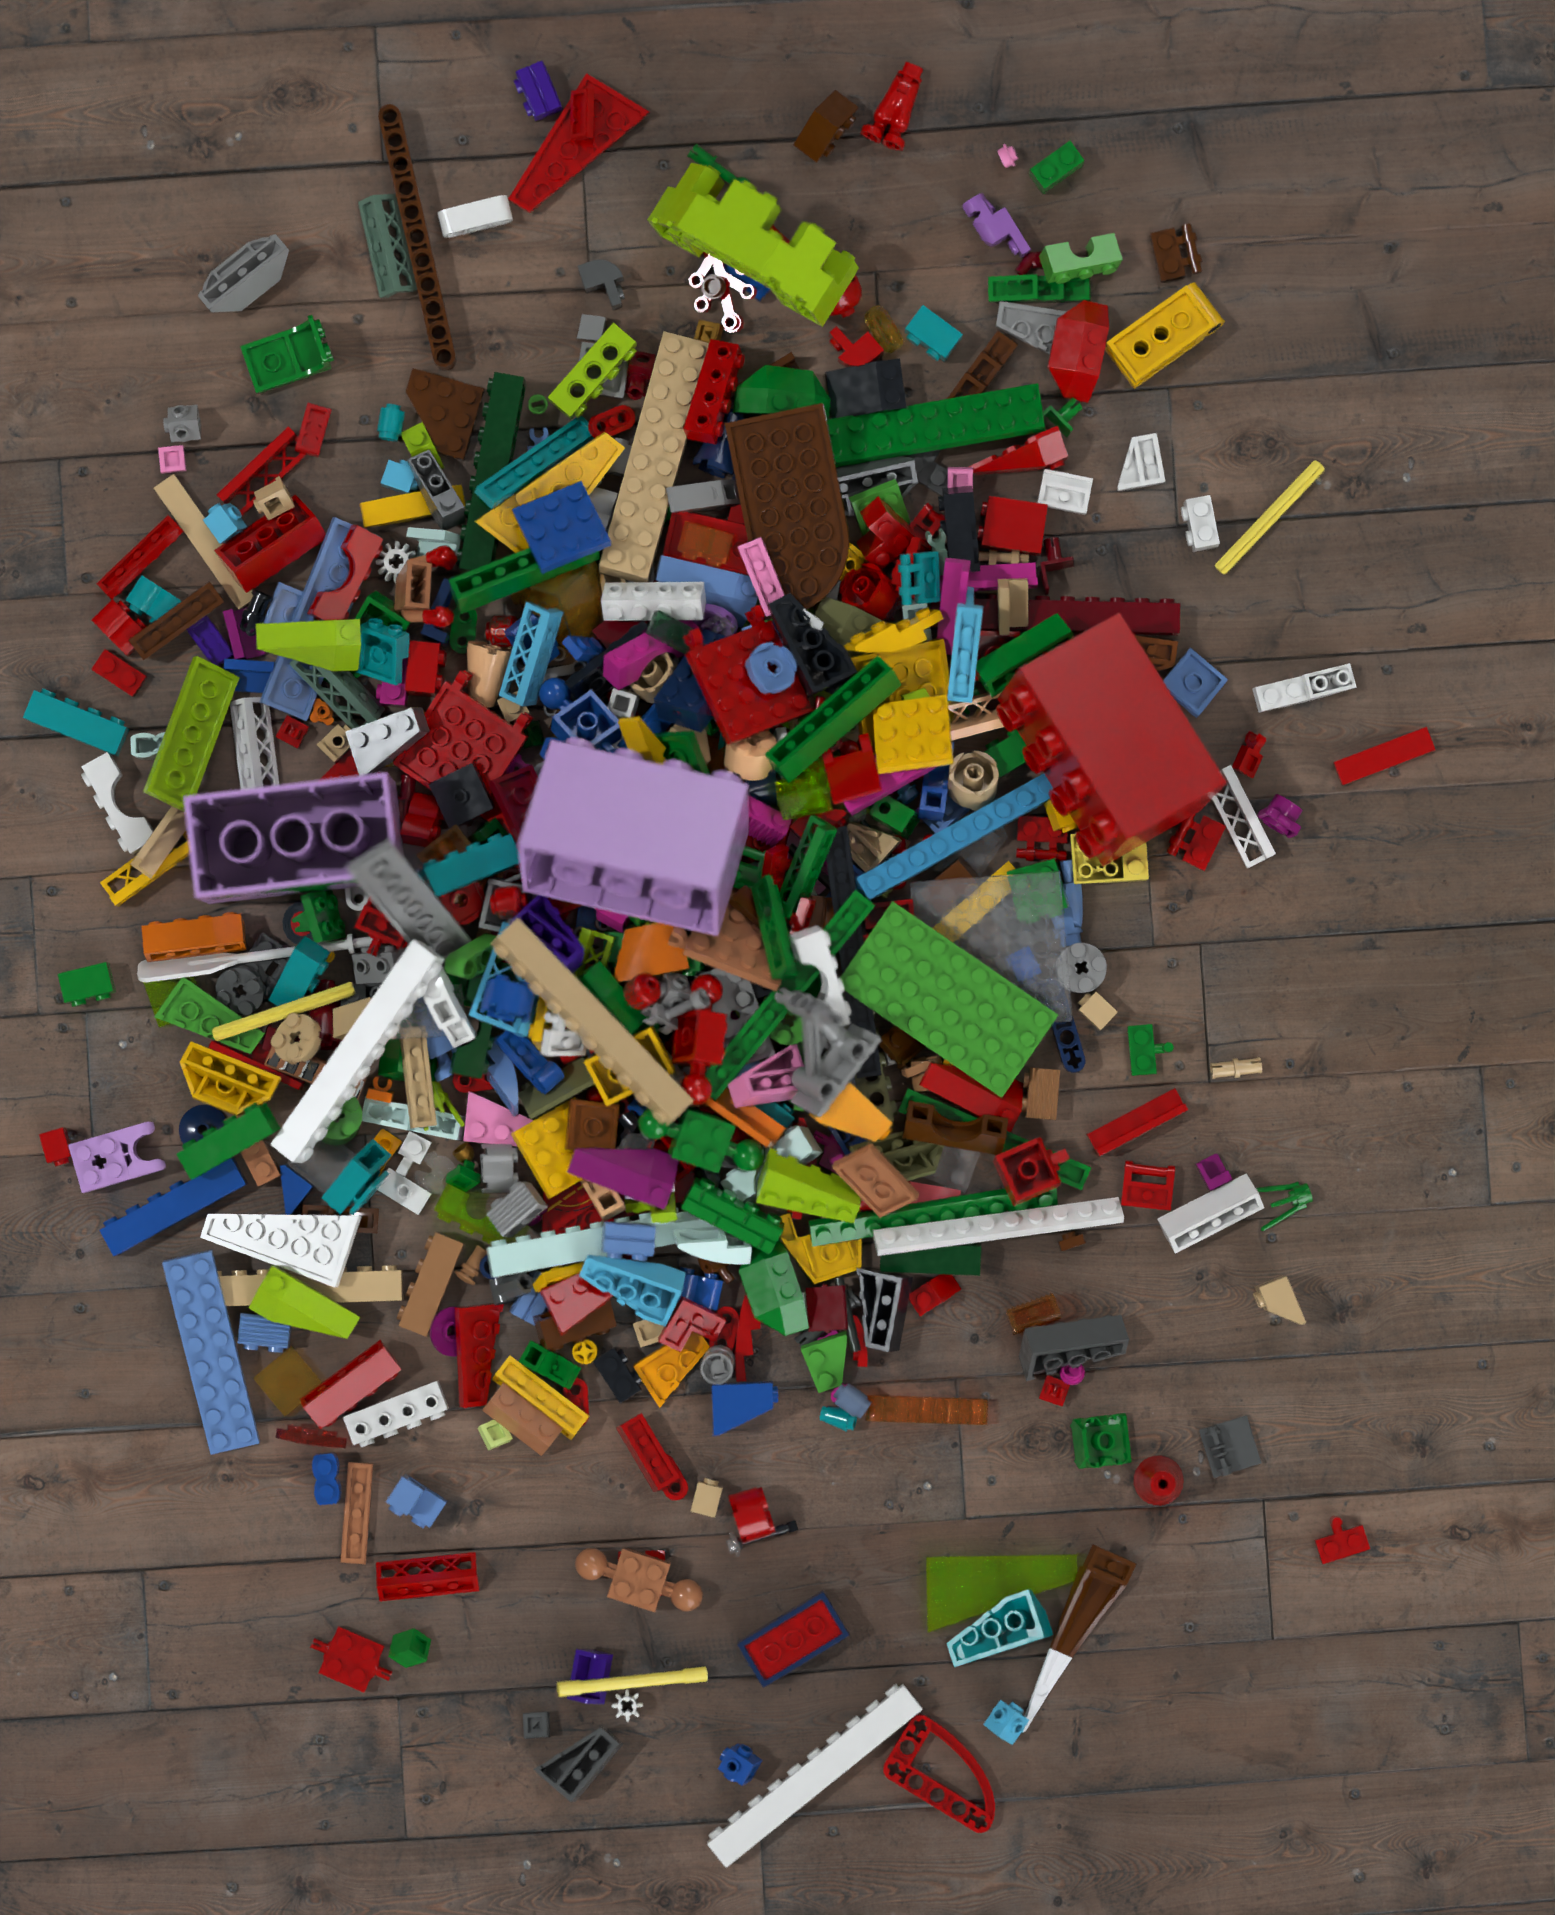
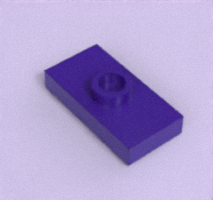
M207 615L186 629L209 662L220 666L224 663V659H230L234 656L232 649Z

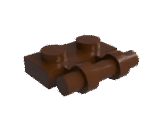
M1191 224L1181 226L1183 235L1176 237L1174 228L1150 233L1149 236L1161 283L1185 277L1184 267L1191 266L1193 274L1202 272L1200 264L1202 258L1201 254L1197 252L1195 243L1197 237L1196 233L1192 231ZM1186 244L1189 257L1181 258L1179 246Z

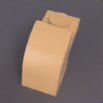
M581 1180L595 1209L604 1222L626 1210L617 1192L588 1180Z

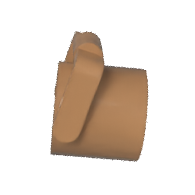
M922 1056L911 1059L900 1068L903 1076L907 1078L912 1077L914 1091H929L920 1086L919 1083L930 1062L942 1064L941 1056Z

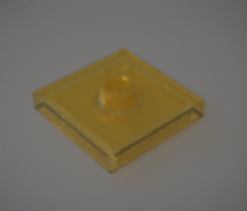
M293 1346L288 1348L253 1378L284 1417L301 1404L300 1399L322 1383Z

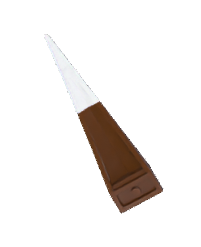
M1092 1544L1083 1566H1079L1025 1713V1717L1029 1719V1722L1023 1732L1027 1730L1056 1681L1085 1639L1126 1588L1136 1563Z

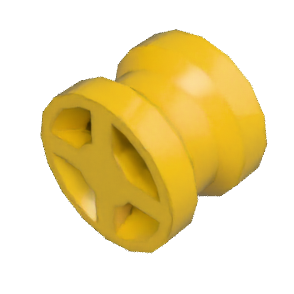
M586 1339L574 1345L572 1354L578 1363L589 1364L596 1359L598 1348L592 1340Z

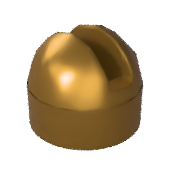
M466 1141L460 1144L452 1154L460 1163H464L465 1159L473 1160L475 1151L469 1142Z

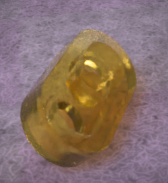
M879 305L871 307L864 316L868 328L885 352H896L903 345V337L883 307Z

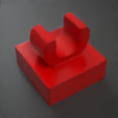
M287 715L275 737L299 749L310 727Z
M1046 1375L1039 1399L1063 1407L1070 1385L1064 1383L1061 1379Z

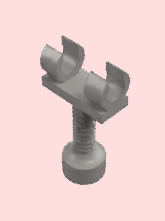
M700 988L690 994L689 1000L670 1009L654 1003L653 1007L649 1006L642 1010L641 1014L644 1016L651 1015L648 1019L642 1021L648 1025L658 1023L662 1026L666 1024L663 1028L657 1030L663 1034H669L673 1029L679 1028L677 1016L693 1008L699 1010L709 1007L710 998L707 992Z

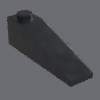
M790 593L767 604L784 647L792 653L796 661V674L808 698L857 673L847 650L841 644H838L824 627L820 631L812 628L808 623L811 618L803 610L805 608Z

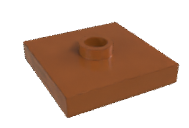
M570 1099L565 1150L575 1151V1148L616 1149L620 1105L611 1104L606 1106L605 1103Z

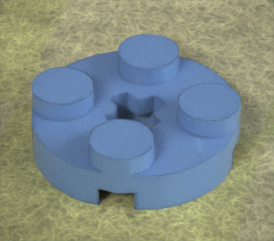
M771 642L758 646L752 651L750 657L745 662L751 681L763 694L779 693L787 689L794 682L795 672L797 671V664L792 653L784 646L779 647ZM768 662L770 665L776 666L777 669L774 670V673L768 670Z

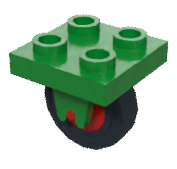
M332 890L300 896L302 901L294 903L284 913L282 921L283 930L287 938L295 944H298L305 936L317 944L346 938L345 923L340 917L338 900Z

